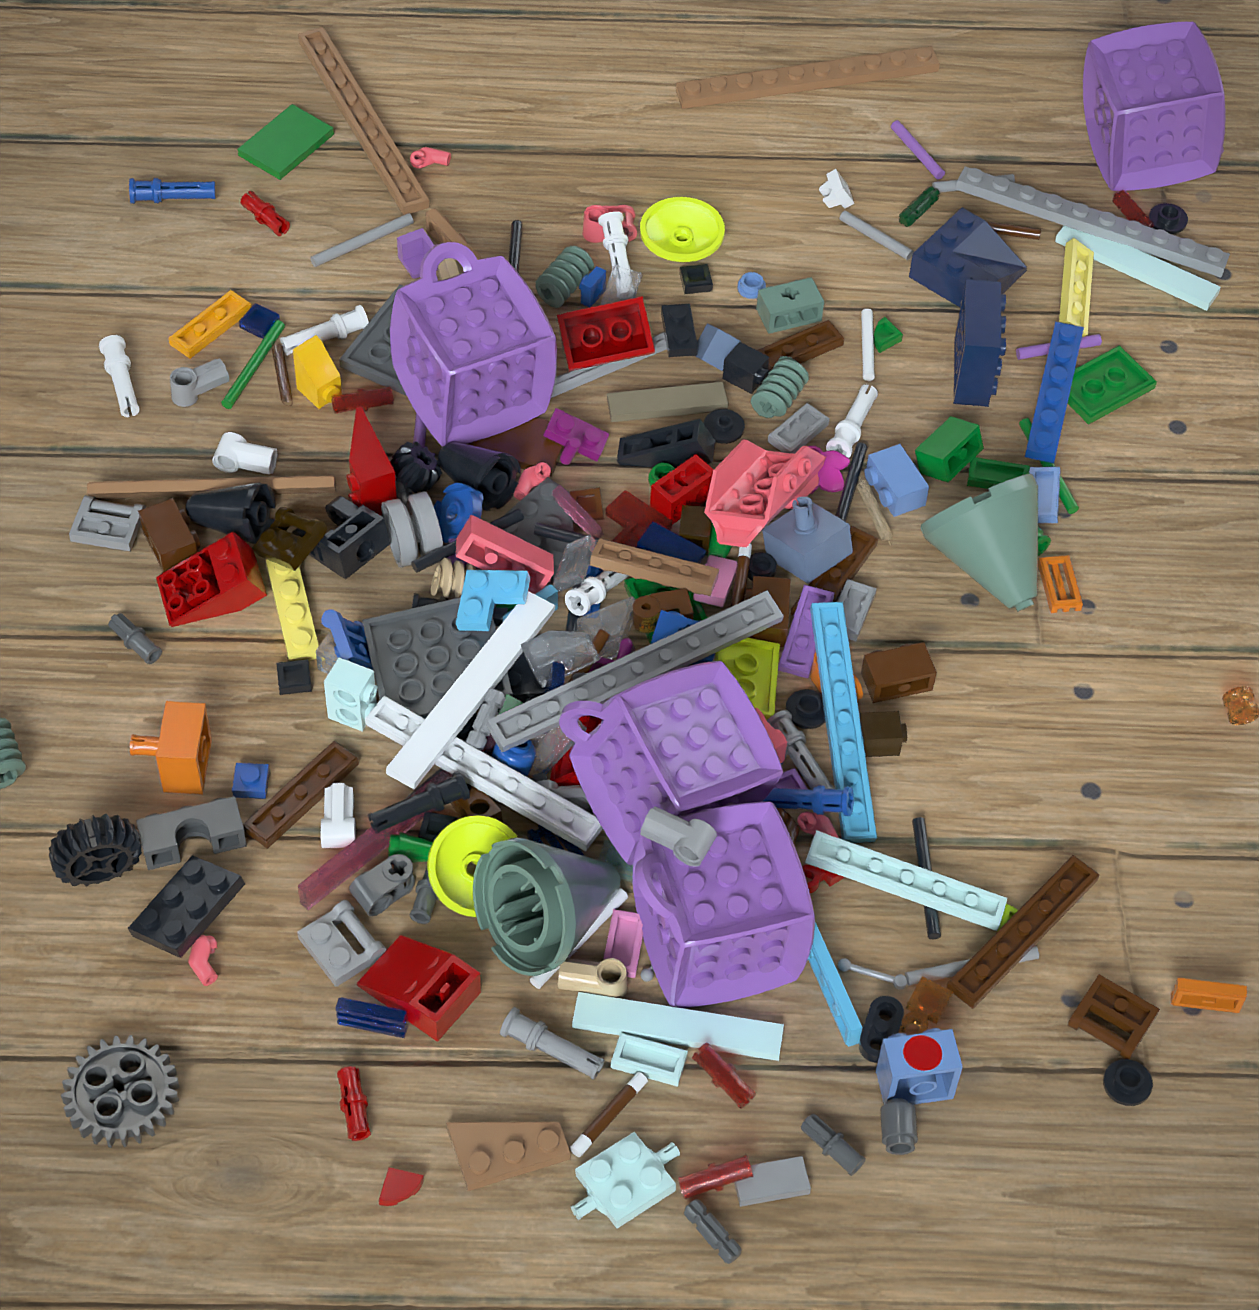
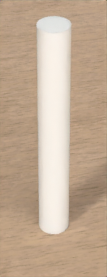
M863 309L861 312L863 379L865 381H872L875 378L873 311L871 309Z

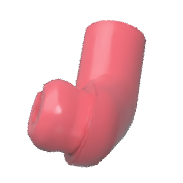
M423 147L412 152L410 155L411 165L421 169L434 163L448 166L451 160L450 152L429 147Z
M809 811L802 812L798 816L797 823L802 831L815 836L817 830L839 838L828 817Z
M201 935L191 947L188 960L190 967L204 986L211 985L218 978L217 973L208 962L209 955L213 954L215 948H217V941L211 935Z

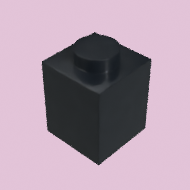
M739 342L724 359L722 379L753 394L770 372L768 370L769 356Z

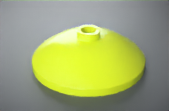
M689 197L667 198L653 204L646 210L640 222V235L645 246L657 256L674 262H693L710 256L721 246L725 234L724 221L719 212L706 202Z
M486 816L464 817L446 826L435 838L427 861L429 881L438 899L446 907L460 915L477 918L473 902L474 875L468 872L467 865L472 862L477 866L481 855L489 853L494 843L510 838H518L517 835L504 823Z

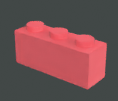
M473 515L469 517L456 538V557L482 570L528 571L530 575L528 591L533 594L545 588L554 574L553 554Z

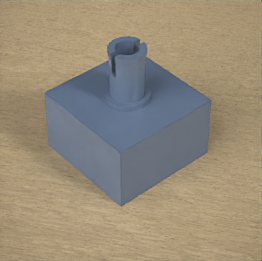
M798 497L797 501L794 500L792 503V510L766 526L762 532L766 553L771 555L779 566L808 584L852 554L853 548L850 525L813 503L810 498Z

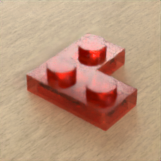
M626 490L606 507V516L624 527L611 540L613 542L650 550L672 529L671 519Z

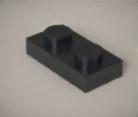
M690 304L661 305V317L668 357L697 356L698 345Z

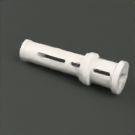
M609 212L598 218L599 224L603 227L605 237L603 246L606 250H609L618 293L617 297L621 300L630 299L636 295V292L634 291L626 252L628 236L623 231L622 221L624 217L621 212Z
M357 305L355 310L342 315L338 313L333 314L330 318L331 320L286 337H281L280 341L283 343L282 346L287 356L292 354V349L315 335L324 342L335 337L344 339L347 337V334L364 329L369 321L363 307Z
M110 335L103 338L99 343V349L106 359L104 368L112 376L121 415L130 417L128 407H130L132 416H135L139 413L140 408L137 404L128 372L131 367V361L124 352L126 343L121 336Z
M869 385L861 386L845 420L837 424L834 438L828 441L826 445L827 451H837L850 458L853 452V444L861 437L860 427L878 396L876 388L871 386L868 394H865Z
M604 571L597 577L586 578L582 581L579 588H573L566 593L565 603L567 608L578 616L586 614L590 610L591 605L601 603L605 599L606 593L629 575Z

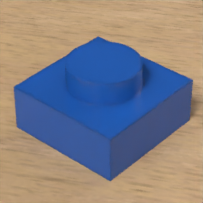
M596 266L589 275L586 274L582 278L579 285L581 304L590 308L606 291V270Z
M236 763L232 787L233 797L266 799L270 773L269 764Z

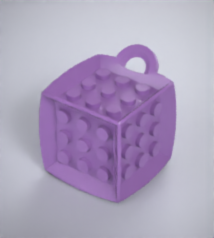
M1193 21L1154 24L1123 30L1091 40L1088 43L1083 72L1084 113L1095 160L1110 190L1128 191L1163 187L1216 172L1221 154L1224 152L1225 95L1216 60L1198 25Z
M443 242L433 246L425 254L421 262L420 278L397 290L390 323V345L393 366L410 403L424 425L439 444L445 446L449 442L465 444L512 429L545 413L553 393L556 378V336L531 289L503 256L477 259L468 247L456 242ZM453 258L460 262L464 270L463 273L438 281L436 271L441 261Z
M721 661L696 664L661 674L611 697L604 704L592 701L569 703L563 708L559 719V726L562 732L574 741L569 756L590 807L611 843L629 865H633L635 851L641 837V828L648 812L654 806L680 817L717 807L763 802L783 773V768L774 745L759 714L739 682ZM582 716H595L602 719L601 723L590 733L583 731L578 725V719Z
M770 801L743 803L706 809L680 816L679 818L688 822L692 819L702 820L711 825L717 833L712 846L700 866L697 867L684 864L676 858L673 850L641 835L633 861L634 899L637 914H639L643 924V939L660 987L671 1007L689 1008L733 1001L778 988L798 979L812 950L815 915L799 856L774 803Z

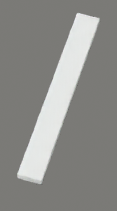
M528 591L526 604L516 605L386 767L387 775L412 789L418 786L485 701L487 692L496 687L555 611L554 604Z
M383 696L365 718V724L404 746L425 719L388 697ZM455 737L435 763V765L451 774L459 771L466 783L584 851L589 848L603 829L596 816L467 744L458 737Z

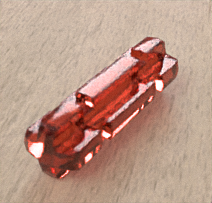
M1121 190L1119 193L1116 192L1114 194L1113 203L1118 209H1121L1120 211L1129 221H1137L1144 226L1153 227L1154 223L1148 216H1145L1146 214L1136 202L1130 199L1131 197L1126 191Z

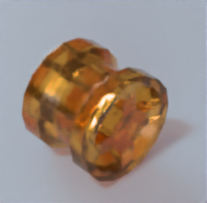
M1241 686L1233 688L1222 697L1224 707L1229 709L1227 713L1229 722L1233 725H1245L1259 717V707L1253 702L1255 696L1250 687Z

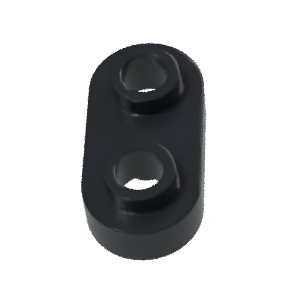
M880 996L873 1000L870 1005L859 1041L861 1055L870 1062L878 1063L880 1050L872 1049L871 1045L878 1044L882 1046L883 1039L900 1031L904 1008L894 997ZM881 1015H887V1016H889L891 1019L888 1020V1021H885V1020H882V1019L880 1018V1016H881Z

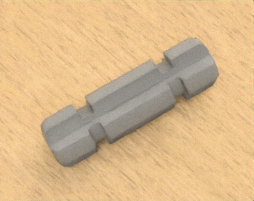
M490 689L484 699L486 703L482 704L472 726L474 730L470 731L466 739L467 744L480 751L485 747L487 742L486 736L490 735V731L486 726L487 720L499 714L497 711L502 708L505 701L504 694L495 689Z

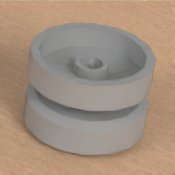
M423 491L409 495L407 508L398 498L382 502V517L385 520L391 552L398 567L410 566L412 561L418 559V551L421 556H424L443 546L439 522L427 492Z

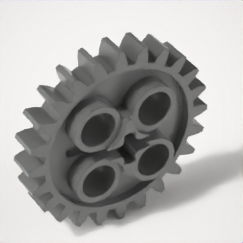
M132 1035L128 1037L125 1044H121L119 1037L115 1036L113 1045L110 1046L101 1039L99 1050L96 1051L90 1046L87 1047L89 1057L84 1058L78 1055L75 1057L78 1068H67L71 1079L62 1081L63 1088L67 1092L61 1094L63 1104L66 1105L63 1107L66 1117H71L70 1123L73 1129L80 1127L79 1130L82 1138L92 1133V1139L96 1145L103 1137L106 1138L109 1148L113 1146L116 1139H121L123 1147H127L130 1137H134L139 1144L142 1143L141 1133L147 1132L152 1137L155 1136L153 1125L157 1124L165 1127L166 1121L163 1114L174 1115L175 1112L171 1103L179 1102L178 1093L175 1090L180 1088L178 1078L175 1077L177 1075L175 1065H170L171 1062L168 1054L161 1055L159 1045L149 1049L147 1039L145 1038L138 1045H135ZM130 1067H139V1069L135 1072H125L126 1069ZM96 1080H105L104 1083L99 1086H91V1084ZM120 1089H123V1090H124L123 1092L118 1093V1090H120ZM142 1096H150V1097H151V1098H150L148 1101H146V1102H143V1103L136 1102L137 1099L140 1098V1097H142ZM108 1109L117 1110L110 1116H102L103 1112Z

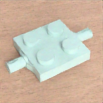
M633 1132L576 1168V1177L586 1188L588 1196L571 1206L574 1216L576 1215V1218L580 1220L583 1216L597 1209L607 1215L618 1229L675 1192L676 1183L666 1172L664 1164L680 1156L677 1146L671 1142L655 1153L647 1148L637 1134Z

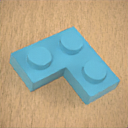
M467 570L456 619L458 630L489 631L495 604L525 605L530 583L528 571Z

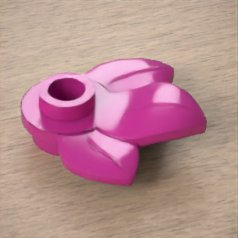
M808 446L826 457L823 467L818 472L819 484L810 494L815 492L818 487L827 492L842 491L844 479L840 470L850 464V460L840 452L833 450L823 452L819 447Z

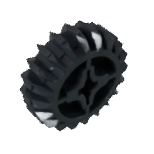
M107 814L101 817L92 815L90 819L83 820L80 818L76 824H67L66 830H59L57 832V837L51 839L49 860L53 872H55L56 877L61 878L62 883L70 882L72 886L84 884L87 887L90 884H100L101 882L110 881L115 877H122L124 871L133 870V865L140 861L139 856L142 854V844L138 830H136L134 824L130 823L129 819H121L119 815H114L110 818Z

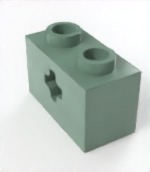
M812 277L758 290L756 310L768 334L822 321L824 300Z

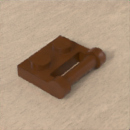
M1099 974L1071 1016L1068 1026L1076 1031L1080 1028L1121 1052L1119 1056L1122 1058L1131 1059L1160 1009ZM1091 1011L1131 1036L1126 1040L1086 1017V1015Z

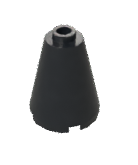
M449 442L439 451L438 461L442 464L440 468L455 483L471 486L483 494L482 509L486 511H491L490 509L494 507L500 509L513 497L515 488L519 484L515 481L517 472L521 474V467L518 460L512 455L458 442Z
M260 482L196 492L186 503V513L193 523L227 535L234 532L241 539L252 544H256L261 534L275 521V519L270 518V508L276 509L274 493L268 484Z

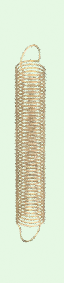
M860 481L861 487L858 490L860 494H863L861 496L867 509H872V511L868 510L874 524H879L878 526L875 525L881 539L885 537L889 540L890 538L887 534H892L870 485L868 481L866 486Z

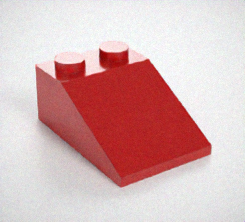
M361 406L356 408L349 456L350 474L346 475L348 486L352 492L348 494V499L358 507L364 505L381 516L382 502L397 498L395 471Z

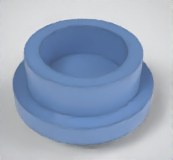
M755 272L744 274L737 285L739 294L748 299H756L758 297V290L766 288L763 277Z

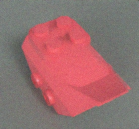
M743 439L713 470L704 513L711 519L714 525L717 542L723 545L747 548L784 508L793 509L792 503L794 500L797 501L798 497H807L819 484L818 472L823 467L826 457L808 446H802L795 454L767 451Z

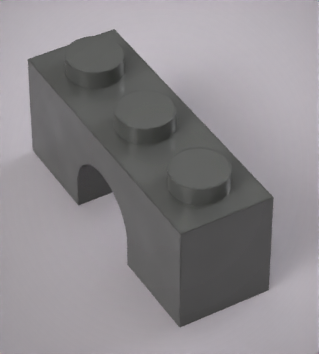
M235 796L217 798L209 803L196 806H184L178 810L163 814H150L145 818L136 820L148 870L181 863L179 847L185 839L192 836H201L209 840L214 854L247 847Z

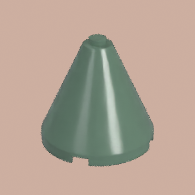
M1033 474L1016 477L990 487L988 492L974 498L970 496L929 518L921 524L920 528L924 538L1007 608L1015 607L1017 612L1034 605L1032 599L1038 596V484Z
M510 838L494 843L489 853L481 855L473 879V902L481 931L489 929L492 938L497 944L491 950L511 970L527 976H537L552 971L567 959L617 894L620 888V875L615 867L607 862L524 838Z

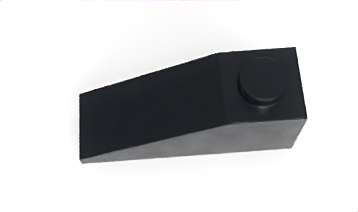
M695 419L620 438L617 462L619 465L654 467L659 463H667L677 468L694 455H697L709 465L713 464L715 439L702 420Z

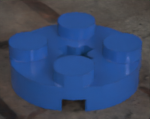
M454 483L446 487L443 491L446 495L442 502L437 500L434 505L442 541L447 544L449 539H456L471 515L481 519L483 494L471 486L462 483Z

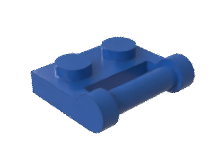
M332 609L325 611L321 621L323 626L332 632L336 646H334L336 656L373 670L363 623L347 620L342 617L341 613Z

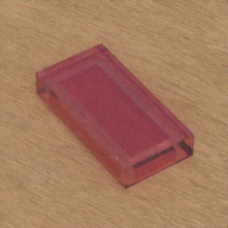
M561 485L552 491L554 501L587 535L601 538L604 535L602 528Z

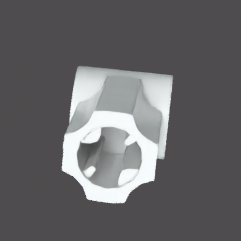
M228 432L222 435L212 462L216 468L227 473L236 472L238 468L270 475L271 473L273 474L276 467L278 454L276 448L247 443L241 435Z
M333 783L330 787L325 788L324 819H321L322 848L356 847L355 818H353V787H348L344 783Z

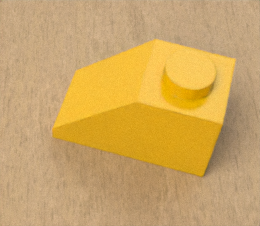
M317 335L292 349L297 389L311 403L320 409L326 404L334 402L342 395L340 374Z

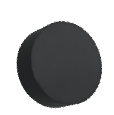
M763 552L752 554L748 578L753 581V576L775 577L777 568L775 559Z

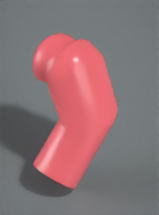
M540 462L535 466L525 469L513 493L514 497L521 501L531 492L532 488L537 487L547 477L550 478V466L547 463Z

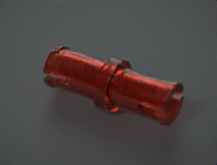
M390 386L366 391L364 388H360L354 393L331 396L334 414L355 411L356 408L361 406L364 412H367L368 408L391 406L394 404Z
M708 1042L703 1044L698 1049L701 1053L695 1052L692 1059L712 1078L711 1083L716 1088L721 1087L740 1109L744 1108L750 1103L748 1098L753 1099L756 1096V1092L737 1075V1068L732 1063L727 1064Z
M746 1154L743 1157L716 1165L715 1162L710 1163L707 1169L683 1177L680 1176L678 1181L683 1197L686 1200L689 1197L713 1189L716 1192L724 1190L723 1186L746 1178H752L754 1174Z

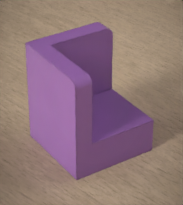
M423 228L397 237L398 258L413 279L420 277L421 262L425 254L435 246Z

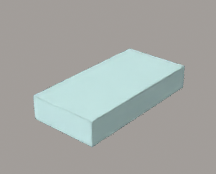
M621 1032L611 1060V1068L634 1075L640 1072L648 1079L678 1087L688 1051Z

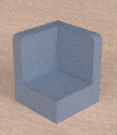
M707 323L697 341L698 352L695 357L723 371L724 359L741 341Z

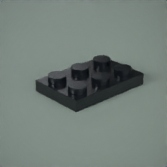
M192 855L132 922L128 930L132 937L182 958L242 889L245 882L241 875Z

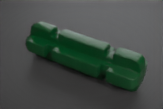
M933 186L927 187L922 192L923 194H920L907 206L908 208H905L899 214V223L904 224L905 227H910L939 199V190L934 189Z

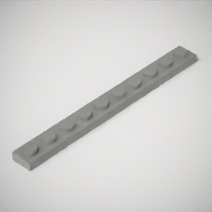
M965 166L957 180L956 190L1100 238L1128 245L1142 252L1218 277H1222L1230 256L1229 253L1223 252L1219 248L1208 247L1196 243L1192 239L1180 238L1164 230H1156L1144 226L1137 221H1129L1117 217L1110 212H1102L1090 208L1083 203L1062 199L1058 195L1047 194L1031 186H1023L1011 182L1004 177H996L984 173L977 168Z
M767 590L487 720L486 726L503 753L558 727L562 710L569 703L592 701L604 704L611 697L641 682L673 670L684 668L778 624L784 616Z

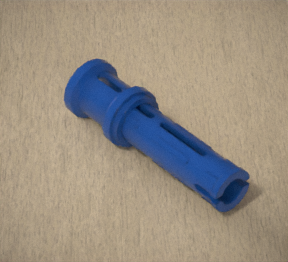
M130 178V203L135 204L136 201H154V203L162 202V199H216L215 181L161 182V179L154 178L153 181H135L134 178Z
M818 785L813 790L773 788L763 802L770 801L774 803L776 808L813 810L817 815H823L825 812L843 813L844 816H851L854 807V793L851 786H846L844 789H826L824 785Z

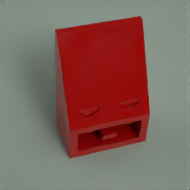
M234 532L229 533L156 577L168 623L171 627L242 611L267 596L254 550Z
M402 935L394 941L357 982L358 987L437 1042L481 993L480 972L454 954Z

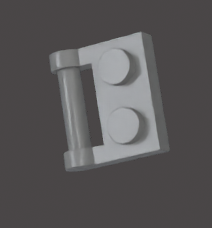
M85 495L69 533L70 541L131 552L141 525L138 510L146 508V505L135 504L134 506L99 501L93 496Z
M348 900L339 902L332 911L297 932L298 939L335 987L374 964L387 950L381 941H375L353 913L354 907ZM341 922L345 923L365 949L363 953L357 955L336 928Z

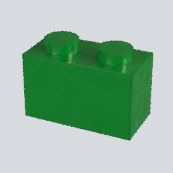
M950 416L915 449L920 474L947 483L950 482L984 449L980 426Z

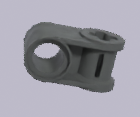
M401 854L392 855L370 871L364 872L355 878L349 886V891L369 916H377L391 904L413 890L415 886V879L412 874L413 864L407 856Z

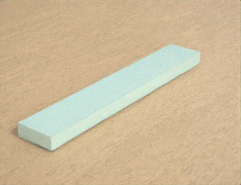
M1063 226L1056 236L1055 242L1063 246L1075 238L1094 252V260L1206 311L1219 294L1220 286L1134 247L1100 238L1067 226Z
M817 830L805 863L995 931L999 928L1007 902L1006 897Z
M578 992L572 1021V1028L619 1036L622 1032L651 1041L779 1061L784 1024Z

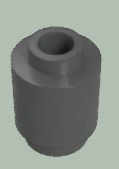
M902 1098L891 1099L880 1109L882 1143L886 1145V1151L891 1154L904 1155L911 1153L915 1150V1144L918 1141L916 1107Z

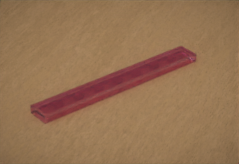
M490 733L485 738L487 742L482 752L491 756L496 743ZM445 770L441 771L411 796L425 791L424 788L428 783L433 782L437 784L451 778L452 774ZM425 813L385 829L378 834L373 831L372 827L369 828L298 885L300 904L307 910H310L389 846L391 834L399 835V832L406 833L423 819Z

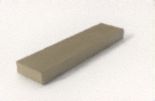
M723 382L607 393V404L611 422L708 413L718 409H728Z

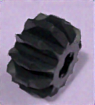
M406 442L404 445H401L390 460L397 477L396 481L401 482L405 489L409 487L414 493L419 491L426 492L435 485L442 474L440 469L442 464L435 459V453L428 451L427 446L421 447L418 442L413 444Z

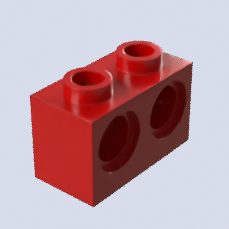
M694 455L651 485L650 509L669 526L673 525L681 519L682 505L700 506L707 501L714 469L699 456Z

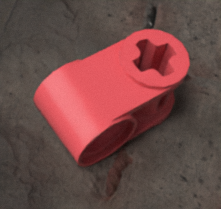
M591 205L586 208L582 235L587 241L592 243L603 242L605 239L603 227L599 224L598 218L609 212L625 213L626 217L622 221L625 235L628 236V242L636 238L637 227L633 224L635 211L632 207L628 205Z

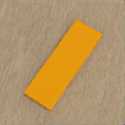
M230 290L169 337V344L191 359L252 311V304Z

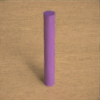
M899 120L894 121L891 124V129L937 180L943 178L945 171Z
M1100 334L1082 337L1079 349L1100 346L1102 343ZM1050 343L1017 348V359L1021 360L1048 355Z

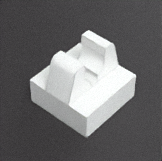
M837 169L827 173L828 181L819 187V191L825 197L823 202L827 207L831 208L842 205L845 209L853 205L854 201L848 184Z

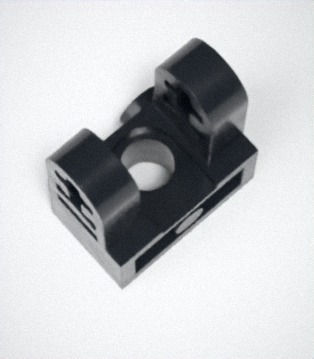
M337 496L326 505L325 509L329 518L339 527L334 531L331 529L327 532L309 555L339 576L347 579L390 545L384 517L364 505L358 507L344 497ZM298 528L292 531V534L300 537L307 533Z

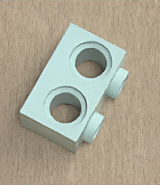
M338 658L324 680L328 718L363 732L366 727L365 718L377 705L376 694L378 687L375 685L374 671Z

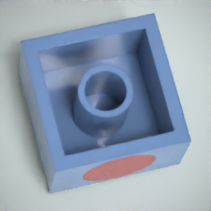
M932 1028L920 1034L906 1035L904 1033H897L883 1039L876 1074L884 1105L889 1100L895 1098L905 1099L913 1105L954 1099L963 1066L953 1029L941 1030L939 1028Z

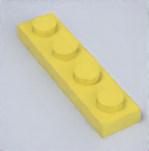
M1073 238L1065 245L1059 322L1084 327L1082 337L1088 335L1094 252Z
M266 559L267 571L288 660L308 659L309 661L321 658L300 567L294 571Z

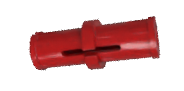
M248 191V193L242 196L241 205L254 214L256 221L268 226L277 236L287 233L290 223L275 211V207L272 204L265 203L253 191Z
M355 1066L344 1067L337 1072L342 1097L339 1101L340 1109L346 1117L348 1139L359 1141L371 1135L366 1112L368 1100L362 1091L359 1068L356 1069Z

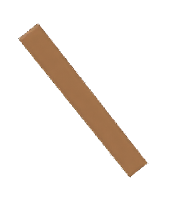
M333 475L104 481L87 483V494L96 499L191 497L196 492L257 482L268 484L274 494L336 493V481Z

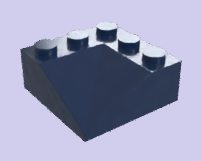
M962 207L913 253L909 278L960 307L966 279L1001 282V294H1004L1027 271V266L985 220Z
M965 280L954 337L953 404L989 407L991 395H996L998 378H995V376H1000L1002 368V358H999V356H1004L1006 350V338H1001V334L1005 333L1006 316H1001V312L1005 311L1006 294H1001V282Z

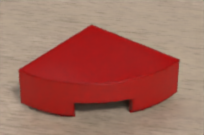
M389 1167L379 1197V1205L394 1206L398 1202L415 1195L423 1185L424 1175Z

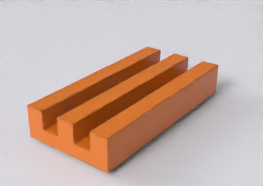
M1070 556L1039 558L1038 568L1050 612L1057 613L1058 609H1062L1063 612H1069L1070 608H1074L1075 611H1081L1083 603ZM1058 564L1063 566L1071 595L1069 600L1067 599ZM1048 565H1050L1059 600H1057Z
M1177 978L1171 992V1005L1240 1013L1247 997V986Z

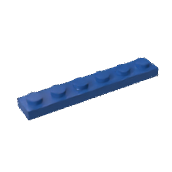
M1055 321L1026 448V458L1054 463L1084 327Z

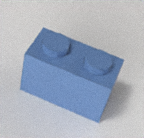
M901 444L868 455L867 467L864 470L865 478L869 485L874 486L879 494L881 504L889 509L893 517L926 506L929 486Z

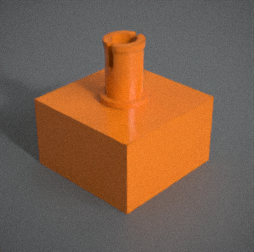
M166 701L160 736H138L132 734L131 740L133 741H130V755L156 756L163 792L203 795L212 743L206 704Z

